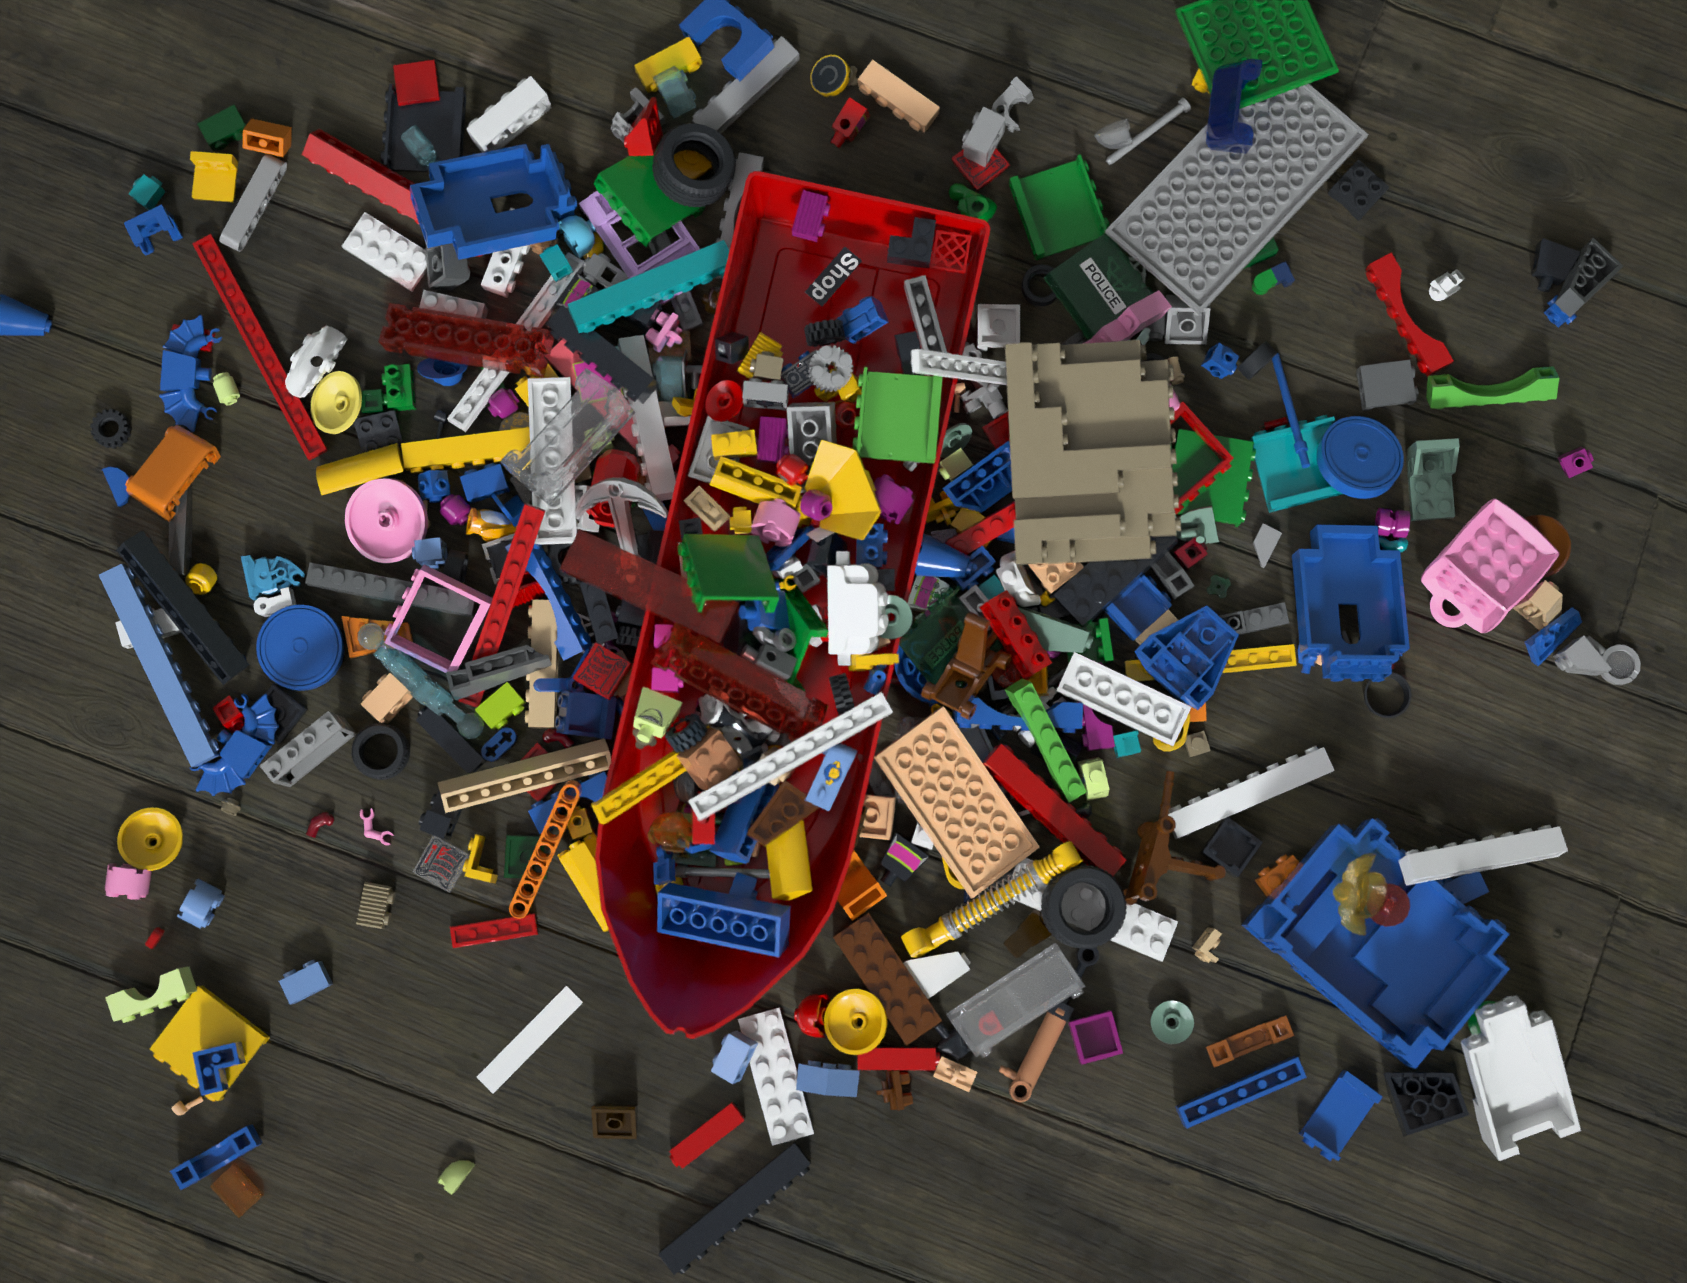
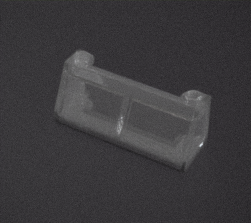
M587 368L576 378L575 388L577 392L522 452L511 450L500 461L509 473L549 506L561 496L635 414V411L619 389Z
M1056 942L946 1015L975 1057L981 1055L984 1058L993 1052L991 1047L1068 997L1072 996L1075 999L1084 993L1082 988L1086 985L1058 942Z

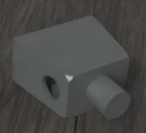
M747 644L741 652V656L748 660L745 671L770 690L791 677L797 658L769 644H764L757 650Z

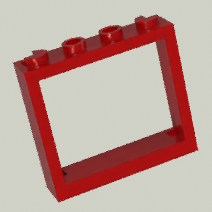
M1183 401L1180 403L1179 409L1174 411V420H1170V424L1182 416L1221 462L1178 498L1179 508H1175L1176 514L1184 508L1182 504L1187 499L1191 502L1200 494L1198 490L1201 487H1209L1216 480L1214 478L1219 472L1224 474L1231 468L1230 462L1234 459Z

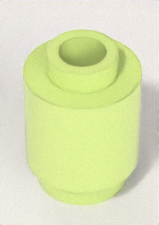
M228 372L216 375L213 378V386L220 403H225V405L236 403L240 394L233 377Z

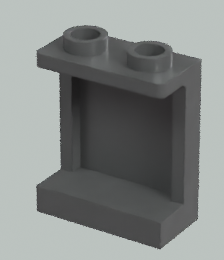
M1410 360L1360 366L1356 370L1362 411H1369L1375 407L1405 403L1412 405L1417 401L1418 388L1414 386L1413 378H1415V368L1411 365Z

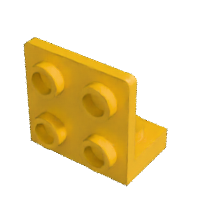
M191 151L190 160L195 165L192 197L200 200L233 202L238 169L236 158L232 154Z
M476 834L475 838L470 840L468 850L471 851L469 859L465 860L463 872H466L465 877L496 884L498 875L492 874V869L478 866L485 837Z

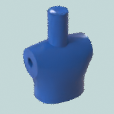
M873 665V669L869 670L868 678L863 686L866 691L874 695L879 694L886 681V674L884 672L886 665Z

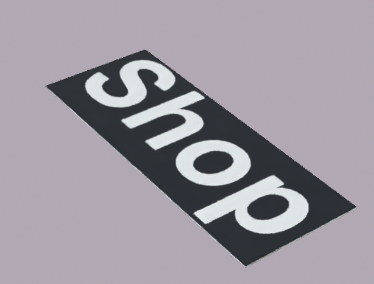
M844 247L805 293L823 307L862 260Z

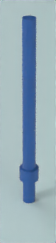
M1277 353L1272 358V362L1295 440V452L1299 455L1302 468H1307L1310 466L1307 455V443L1303 441L1280 356Z

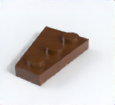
M784 781L749 829L747 835L766 847L820 807L806 801V794L787 781Z

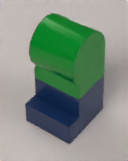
M1286 261L1258 274L1252 282L1254 293L1264 295L1270 288L1281 283L1284 288L1292 285L1295 279Z

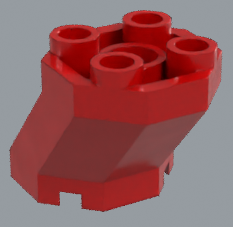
M615 449L605 451L603 455L598 457L591 486L607 478L615 477L638 482L640 465L637 462V458L625 451ZM608 501L599 502L586 511L589 515L592 514L594 521L598 525L615 527ZM628 501V502H629L630 511H631V507H632V502H633V501Z

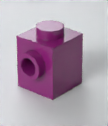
M1583 447L1576 448L1557 457L1565 476L1568 478L1593 468L1591 464L1594 461L1589 449L1585 450Z

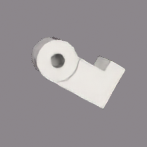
M289 587L280 589L281 595L258 598L254 602L255 612L263 617H270L282 608L297 605L293 589Z

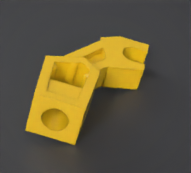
M899 654L851 655L849 671L872 670L873 665L899 663Z

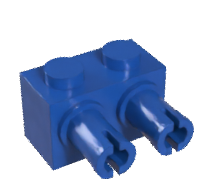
M874 524L864 540L857 539L856 565L871 564L876 569H882V564L887 565V551H883V543H887L888 530H883V524Z

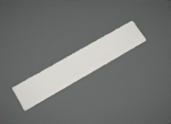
M566 986L477 1078L494 1093L583 1002Z

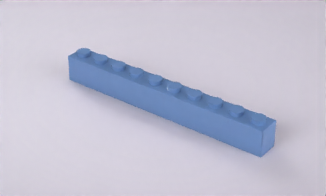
M120 564L99 574L191 767H198L218 757L219 746L214 738L211 739L208 733L210 727L205 719L202 720L199 714L201 711L199 704L196 700L193 701L189 694L192 692L187 681H183L180 675L182 673L180 665L173 661L171 656L173 651L170 645L165 643L162 638L164 632L161 626L156 624L153 616H155L153 609L149 604L146 605L143 599L145 593L140 585L137 586L134 580L136 575L125 564Z

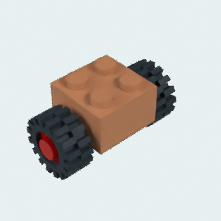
M693 713L690 716L686 715L684 719H679V722H675L674 726L670 727L669 731L666 732L665 738L675 752H680L677 758L700 789L707 791L739 773L737 769L743 764L721 732L716 729L707 728L697 714Z

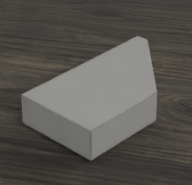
M1264 523L1261 525L1253 541L1262 568L1266 566L1282 534Z

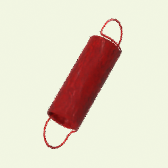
M1286 417L1264 422L1263 426H1265L1266 430H1270L1282 425H1288L1289 421L1287 420L1289 419Z

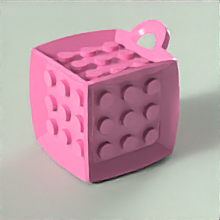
M1493 498L1480 508L1477 514L1423 572L1421 581L1433 594L1430 602L1431 613L1437 622L1446 627H1459L1466 623L1480 633H1487L1494 629L1504 619L1508 611L1520 602L1540 581L1558 558L1559 552L1525 518L1503 502ZM1444 599L1454 604L1460 610V613L1456 616L1447 615L1442 609Z

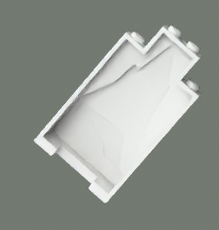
M1517 996L1507 997L1503 1001L1488 1004L1476 1010L1475 1013L1481 1033L1461 1040L1476 1095L1473 1103L1482 1140L1496 1158L1501 1161L1519 1154L1518 1146L1514 1141L1552 1128L1560 1138L1581 1131L1551 1018L1543 1010L1528 1015L1525 1004Z

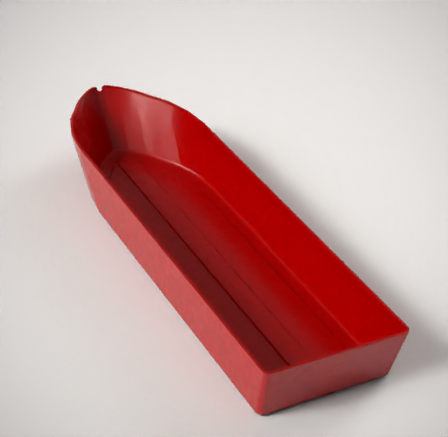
M761 171L751 172L747 176L603 796L674 751L665 738L666 733L662 738L654 736L657 740L655 746L648 745L644 746L643 749H638L635 745L637 741L633 735V730L635 729L633 725L643 687L652 688L653 668L666 667L671 660L669 651L654 647L655 624L677 625L660 617L659 612L665 596L673 585L683 590L680 557L678 554V543L682 542L679 521L699 518L684 500L700 486L730 517H733V508L746 507V510H751L752 522L759 506L758 503L713 487L709 483L688 477L708 417L705 401L709 391L717 383L725 380L736 382L743 390L744 381H749V378L737 372L743 360L729 364L716 359L715 339L728 333L736 332L748 336L750 350L761 332L783 345L780 349L783 352L781 356L783 358L782 368L789 363L794 365L800 361L798 357L806 351L811 353L814 350L819 351L821 347H824L807 345L804 330L806 325L817 321L836 320L845 309L853 308L860 304L861 299L872 296L882 303L889 322L855 344L842 340V342L831 344V347H840V350L844 349V353L847 352L851 356L852 374L858 378L859 374L864 373V367H867L868 372L902 374L894 335L916 331L904 289V281L925 275L946 351L949 354L963 356L990 234V226L985 220ZM803 190L827 196L828 203L831 204L828 217L824 216L822 224H825L823 236H819L817 242L792 236V228ZM915 217L936 220L931 261L936 230L971 235L965 274L887 263L890 235L912 238ZM941 235L944 241L951 238L950 235ZM956 237L959 243L966 240L963 237ZM939 238L937 241V247L942 244ZM954 240L947 243L951 250L957 246ZM967 243L962 246L965 251L967 249ZM945 246L939 249L942 256L949 252ZM846 247L860 258L862 262L822 307L807 295L805 291L837 254ZM959 248L953 252L957 258L963 255ZM937 253L935 254L934 262L940 258ZM951 254L945 258L948 264L955 260ZM965 257L960 260L963 266L965 262ZM942 260L936 264L939 267H946ZM958 263L951 266L952 269H961ZM831 365L827 366L829 370L834 368ZM942 376L935 463L917 462L915 469L909 471L903 466L905 461L860 457L864 469L868 470L873 483L878 477L881 478L885 474L891 477L899 487L905 486L913 492L911 495L913 503L899 524H895L896 520L894 519L888 522L880 517L874 523L883 524V530H888L887 543H883V551H887V565L882 564V569H895L894 594L887 595L898 596L907 603L957 378ZM816 385L811 386L794 399L790 394L788 396V406L792 403L825 401L817 397L814 391L817 387ZM838 394L827 402H836L842 399ZM743 403L739 413L728 421L749 427V430L755 431L758 453L760 417L786 418V425H788L787 411L744 407ZM836 426L837 444L853 449V440L858 438V429H855V426L850 429H841ZM785 438V446H789V438ZM757 456L742 457L739 460V463L780 478L777 475V464L757 462ZM701 519L703 534L753 535L752 533L735 534L734 530H730L729 519L714 532ZM802 524V526H801V527H797V529H800V528H803V527H806V526H809V525ZM838 533V536L847 543V551H850V565H856L857 539ZM769 540L767 544L761 541L765 554L776 542ZM807 541L794 553L802 566L807 564L810 553ZM823 575L819 577L821 583L803 594L811 606L818 605L819 602H828V579ZM705 600L711 603L712 606L697 634L683 628V631H686V644H682L681 653H685V666H681L680 675H684V686L679 688V693L658 692L682 702L680 713L670 727H673L675 722L678 723L679 719H684L686 715L690 716L695 713L698 698L704 696L722 665L726 612H734L726 606L724 600ZM822 608L825 615H828L826 608ZM888 613V620L893 621L895 615ZM900 637L889 639L890 645L871 654H897ZM823 642L818 647H814L809 643L796 678L805 689L804 693L791 694L784 691L783 696L770 695V700L737 702L734 708H730L739 714L740 708L743 705L770 717L773 726L779 729V733L791 735L790 743L840 716L837 712L829 677L846 673L855 707L876 695L863 688L868 678L869 670L849 671V665H838V654H829V642ZM894 663L886 665L884 669L886 681L879 694L882 692L886 700ZM745 716V717H744L745 720H746V719H753V718L750 717V716ZM882 719L840 742L857 750V753L830 811L820 807L803 819L812 891L789 901L773 899L770 878H756L755 891H758L756 900L790 906L789 945L780 957L703 941L699 943L697 940L657 932L658 896L654 884L653 863L658 862L656 853L658 846L665 845V848L673 847L674 855L671 859L675 860V867L677 865H687L688 867L769 870L766 847L761 845L758 858L750 857L749 862L746 864L726 866L724 858L714 854L710 849L691 854L665 839L666 831L675 829V812L680 801L675 794L673 780L606 824L599 822L595 862L601 911L631 987L649 1016L665 1033L674 1034L676 1031L681 1030L685 1032V1037L694 1039L715 1031L748 1010L805 956L833 912L851 862ZM737 737L734 740L739 741L742 737ZM820 753L795 768L791 777H787L785 781L808 795L826 755ZM727 805L726 807H724V808L718 810L717 812H725V813H726V810H727V808H728V805ZM715 825L716 832H718L720 825ZM687 876V878H682L685 886L696 887L699 883H702L710 891L729 894L735 877Z

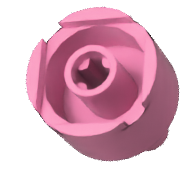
M774 499V502H760L752 522L751 532L753 535L759 536L760 540L767 544L770 540L776 542L775 546H788L793 540L801 514L786 506V502L782 499Z
M117 863L108 864L105 882L106 896L119 897V895H127L128 899L134 900L147 897L152 871L146 869L139 870L129 864H123L121 867H116Z

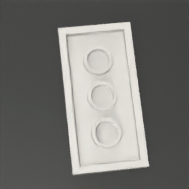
M365 212L342 245L343 249L412 292L427 271L426 251Z

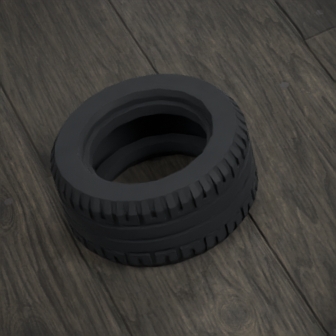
M698 123L678 125L664 135L656 150L652 164L653 176L662 192L674 202L688 207H704L720 199L728 188L735 173V154L729 142L715 129ZM685 150L697 151L711 162L714 176L702 181L688 178L676 167L674 155Z
M1088 865L1076 866L1066 871L1062 870L1060 874L1053 877L1050 883L1047 884L1041 900L1042 918L1048 931L1059 942L1075 948L1098 947L1114 938L1119 929L1122 928L1127 912L1126 897L1119 882L1107 871ZM1081 882L1096 887L1105 899L1106 910L1104 918L1097 927L1090 931L1074 929L1066 922L1062 915L1061 903L1064 894L1071 886Z

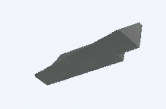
M525 645L466 662V669L446 672V676L454 699L459 700L551 666L552 663L548 655H543L535 651L534 648Z

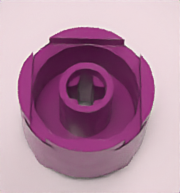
M883 474L881 478L878 477L873 483L876 489L874 494L881 508L879 517L888 522L894 519L896 520L895 524H899L913 503L911 497L913 492L905 486L899 487L891 477Z

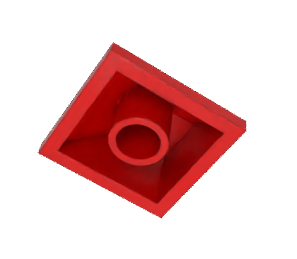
M651 97L624 137L625 148H628L629 156H654L663 135L656 97Z

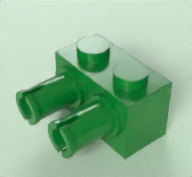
M391 364L384 366L385 373H382L383 386L386 385V393L383 394L384 405L390 411L415 410L414 374L411 365Z

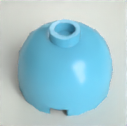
M568 216L558 222L559 232H565L563 234L564 240L576 257L580 259L592 250L595 243L593 232L596 229L590 220L585 221L579 216Z

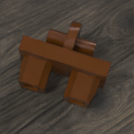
M899 1070L886 1071L887 1080L881 1081L882 1089L877 1090L876 1093L877 1095H883L884 1103L890 1102L891 1110H904L905 1106L913 1104L911 1092L902 1093L901 1085L910 1084L909 1072H899Z

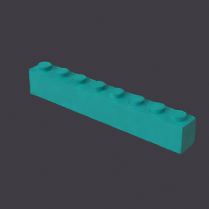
M722 240L569 303L568 309L579 334L591 332L596 326L610 324L618 317L630 316L635 310L649 308L657 301L671 299L674 294L681 291L688 292L698 284H707L715 277L724 276L729 255L726 242Z

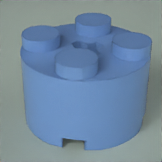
M197 879L194 884L198 886L194 890L190 889L179 910L181 913L177 917L201 929L210 925L215 916L212 911L217 906H220L225 895L221 894L222 890Z

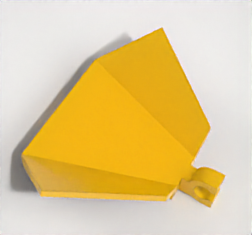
M821 440L804 487L806 491L811 489L819 490L829 495L832 500V512L828 517L820 520V528L864 540L881 513V508L874 494L876 489L868 470L864 469L857 450ZM800 510L802 518H807L808 516L804 515Z

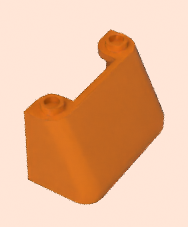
M179 425L170 426L165 432L164 439L134 476H130L126 481V491L130 496L170 522L176 514L172 511L175 506L174 504L177 506L180 504L179 499L203 468L207 470L209 467L207 463L212 462L215 464L221 455L217 448L208 441Z

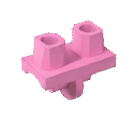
M660 312L656 323L663 328L660 332L650 328L646 333V340L653 345L655 351L660 353L665 344L671 348L674 343H682L683 339L679 336L682 329L677 327L680 323L677 319L679 317L677 314L672 313L669 315L665 312Z

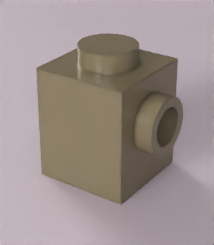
M766 351L757 354L755 359H751L749 372H753L752 378L766 381L780 380L783 358L774 357V353Z

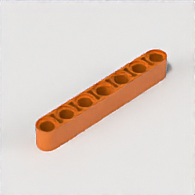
M575 780L566 782L561 789L509 906V912L514 918H523L529 912L582 794V786ZM566 788H574L577 793L576 796H569ZM558 807H565L568 810V814L564 816L559 814ZM556 826L559 829V834H552L549 831V827ZM547 845L551 849V853H543L540 847ZM532 865H540L542 872H535L532 869ZM524 884H531L534 891H526ZM515 903L524 904L525 910H518Z

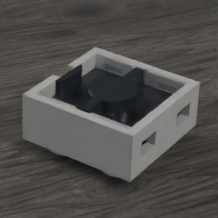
M750 378L749 381H744L742 397L744 407L787 411L789 392L788 385L784 384L783 381L772 380L771 383H764L761 379Z
M514 534L482 544L486 559L492 564L490 571L496 586L508 555L505 546L512 543Z

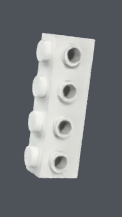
M530 245L493 252L481 283L483 289L507 298L509 292L512 293L515 288V276L522 270L523 262L521 261L523 255H527Z

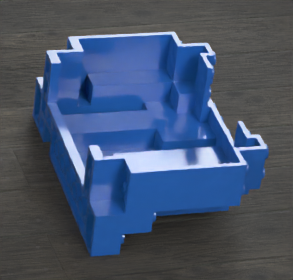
M1373 818L1364 820L1354 833L1344 824L1332 825L1285 881L1278 885L1261 905H1257L1241 925L1273 953H1278L1291 964V968L1405 1066L1416 1069L1432 1048L1443 1050L1509 971V968L1505 965L1507 962L1498 954L1493 955L1509 933L1505 931L1506 926L1499 920H1483L1474 908L1469 905L1467 907L1460 902L1462 899L1455 892L1451 891L1449 893L1443 888L1445 884L1439 879L1406 885L1399 864V860L1406 856V851L1402 848L1398 850V846L1394 844L1395 842L1387 836L1389 834L1385 829L1387 826L1377 818L1375 820Z

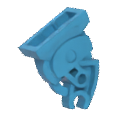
M250 555L241 556L249 597L253 601L260 598L262 594L273 595L281 592L280 589L290 587L291 584L300 586L301 583L294 581V577L298 574L303 578L305 576L302 570L286 558L276 556L273 559L262 557L254 560Z

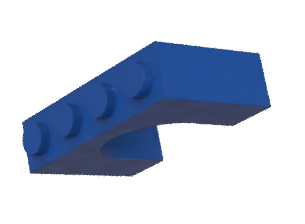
M704 0L679 25L683 35L686 38L690 37L693 44L697 47L715 30L721 27L732 26L740 29L742 34L739 42L721 59L726 71L739 82L775 48L770 32L766 29H760L753 18L750 17L748 19L745 17L743 11L738 6L733 7L729 0Z

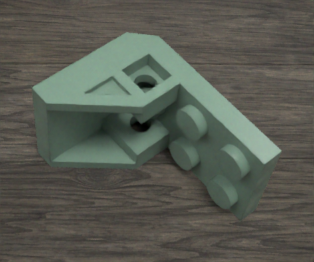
M1459 438L1416 441L1407 449L1406 465L1411 521L1455 518L1452 475L1456 472L1460 447Z

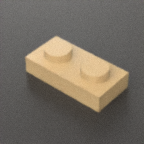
M700 486L684 500L714 532L730 517Z

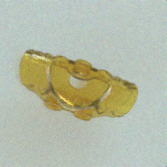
M1374 853L1363 854L1350 862L1348 869L1343 873V882L1337 884L1333 889L1334 898L1341 903L1338 908L1339 915L1342 917L1341 924L1347 930L1357 935H1367L1365 918L1367 919L1377 914L1384 903L1387 892V884L1383 875L1377 872H1369L1377 855Z

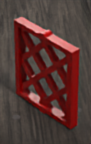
M936 230L930 268L965 274L971 235ZM941 235H950L951 238L944 241ZM956 237H963L966 240L959 243ZM939 238L942 244L937 247V241ZM954 240L957 246L951 250L947 243ZM967 243V249L965 251L962 246ZM945 246L949 252L942 256L939 249ZM958 248L963 253L959 258L953 253ZM937 253L940 258L934 262L935 254ZM951 254L955 260L948 264L945 258ZM965 257V262L963 266L960 260ZM942 260L946 267H939L936 264ZM958 263L961 269H952L951 266Z

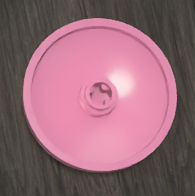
M381 478L363 484L353 493L345 512V526L350 541L362 555L376 562L393 563L404 560L412 555V547L415 546L414 540L425 539L428 528V516L421 497L412 487L397 479Z

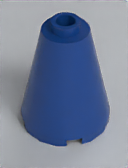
M0 294V335L45 336L46 332L50 333L52 320H49V315L4 294Z
M923 534L914 575L965 578L967 574L971 575L974 562H971L970 556L930 535Z

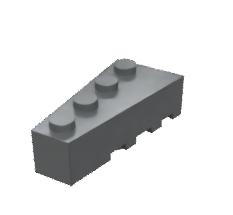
M1594 238L1579 251L1580 254L1555 301V304L1569 317L1575 314L1623 267Z

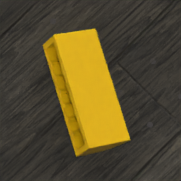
M396 443L317 466L316 477L321 495L403 472V457L399 445Z
M802 820L766 846L773 899L789 901L812 891L804 821Z

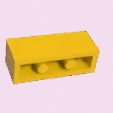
M687 37L634 66L647 93L660 90L664 84L670 81L675 82L682 77L681 75L687 72L692 73L698 70L700 65H702V61L690 37Z

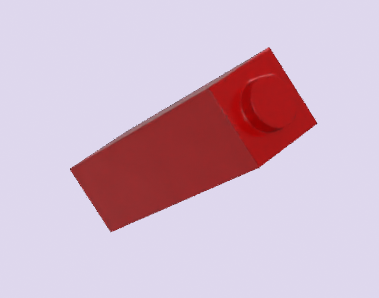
M875 1047L867 1053L858 1055V1070H936V1065L940 1061V1052H936L935 1047Z
M731 1102L669 1151L671 1153L669 1156L670 1160L676 1167L680 1165L683 1169L745 1121L744 1116L735 1104Z

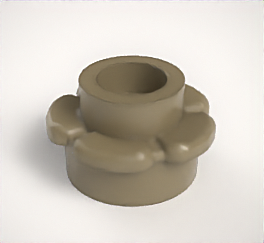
M227 798V801H221V810L227 814L236 816L238 811L241 810L239 802L235 799Z

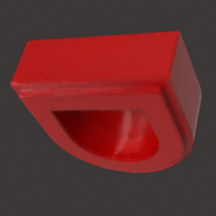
M156 927L147 939L145 946L154 949L165 931Z

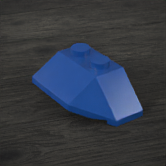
M1009 441L942 488L955 506L982 513L1012 491Z

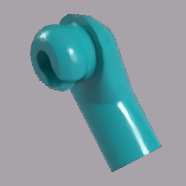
M1384 536L1379 537V545L1383 550H1400V552H1403L1407 549L1408 541L1406 538L1389 541Z

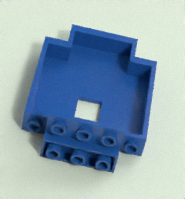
M523 144L429 163V178L431 181L410 185V198L427 248L453 243L458 260L555 240L557 230H559L558 221L568 216H574L575 208H577L576 198L571 196L570 182L568 179L565 180L564 166L562 163H559L556 153L551 151L549 144L541 146L540 159L536 160L534 159L533 152H529L527 145ZM517 193H526L533 199L532 204L528 207L495 213L490 200Z
M1316 525L1310 531L1311 549H1298L1292 554L1300 653H1308V656L1321 655L1323 678H1331V681L1337 682L1344 679H1351L1353 682L1363 681L1364 679H1371L1372 682L1384 681L1387 676L1392 674V664L1397 662L1399 657L1410 649L1400 550H1380L1378 526ZM1338 605H1357L1360 636L1356 644H1348L1341 637Z

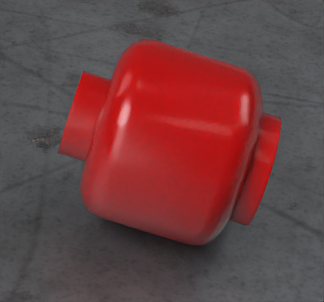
M836 401V426L841 429L853 428L856 416H860L859 409L850 401Z
M785 454L776 465L778 477L790 486L798 483L802 485L809 476L807 474L808 464L796 454Z

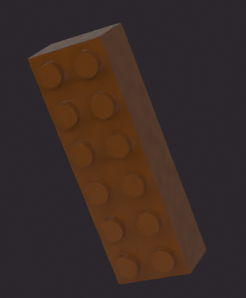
M869 913L833 937L870 993L874 994L881 1001L887 1018L906 1045L942 1021Z

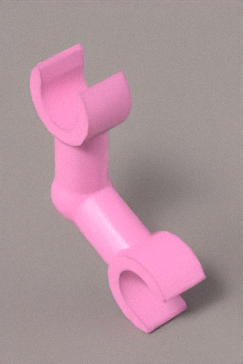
M371 808V815L365 818L364 811L361 809L360 817L364 820L365 837L379 840L384 845H391L384 841V836L387 834L394 836L393 833L373 830L372 819L375 816L374 810Z

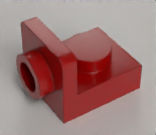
M230 695L213 707L222 725L231 733L243 728L245 718L240 708L234 704V699Z

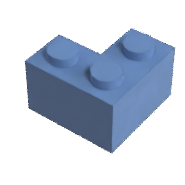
M808 1060V1064H799L796 1090L829 1096L857 1097L860 1071L852 1070L851 1065L838 1064V1068H836V1064L823 1063V1066H821L819 1061Z

